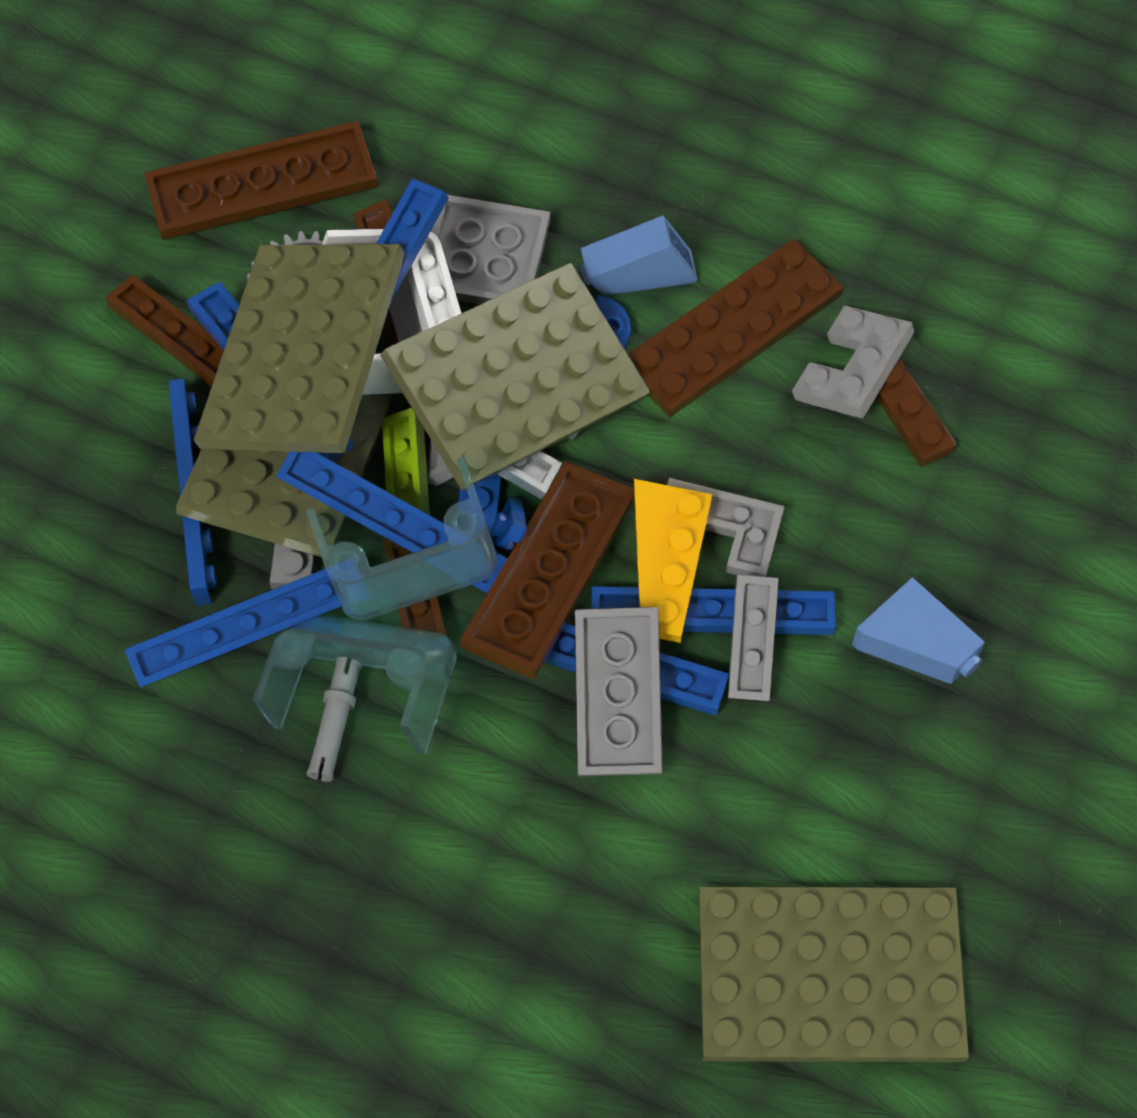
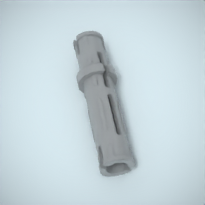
M338 657L336 659L330 690H326L324 693L323 702L326 705L309 769L306 773L308 777L317 780L320 767L324 764L321 779L323 782H331L333 780V773L349 710L354 709L356 702L353 694L362 664L351 658L348 673L345 674L348 657Z

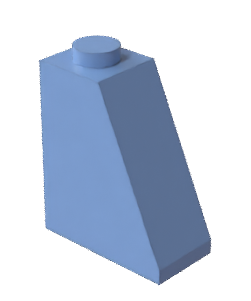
M664 215L581 248L584 261L583 264H580L582 277L587 285L592 284L602 296L690 284L698 281L691 249Z
M912 577L856 628L852 645L864 653L952 684L961 674L967 678L978 668L982 662L979 655L985 642Z

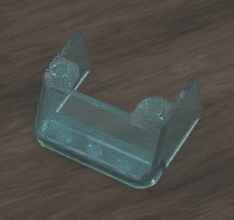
M464 457L456 459V463L469 499L452 505L445 514L444 528L449 541L370 568L364 551L354 543L341 542L330 546L318 509L313 507L306 510L326 571L341 607L348 617L356 621H366L481 582L493 575L498 563L497 554Z
M326 615L313 617L277 636L272 644L253 697V702L273 728L282 730L303 667L309 662L311 657L336 661L338 657H348L347 663L349 664L352 658L359 661L362 666L386 669L389 679L395 686L411 690L400 726L416 751L426 755L457 657L456 650L447 636L436 632Z

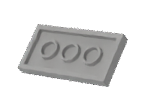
M658 607L575 610L578 776L662 775Z

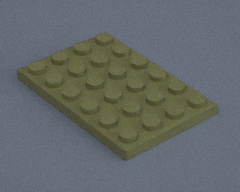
M400 244L259 246L194 438L195 443L200 449L345 453L405 253Z
M572 263L386 348L380 355L462 491L644 399L651 393Z
M396 393L362 395L350 434V438L353 440V449L332 462L363 478L381 432L383 420L387 417ZM201 449L176 505L177 515L327 559H331L347 518L346 515L276 477L289 453L284 451Z
M699 887L703 1061L966 1062L968 1060L956 888Z

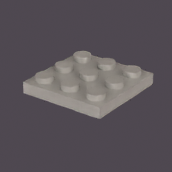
M447 195L449 199L431 232L441 242L458 301L481 305L537 278L550 224L549 211Z

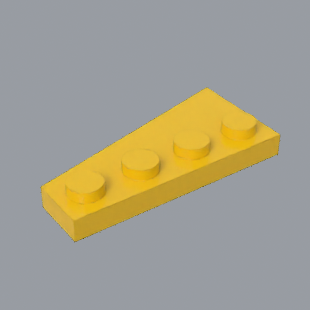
M634 479L639 608L658 607L659 639L681 643L710 511L712 494Z

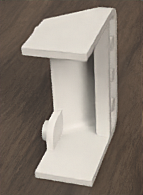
M384 229L327 230L321 245L376 244ZM431 231L389 306L398 342L461 314L441 242ZM375 354L362 395L403 393L380 356L381 354Z

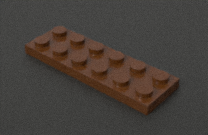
M359 121L144 172L162 240L378 187L377 177Z
M793 238L627 355L651 393L648 396L671 418L841 297L844 287Z
M565 461L528 523L527 531L522 540L515 545L460 639V648L535 680L635 501L634 489Z

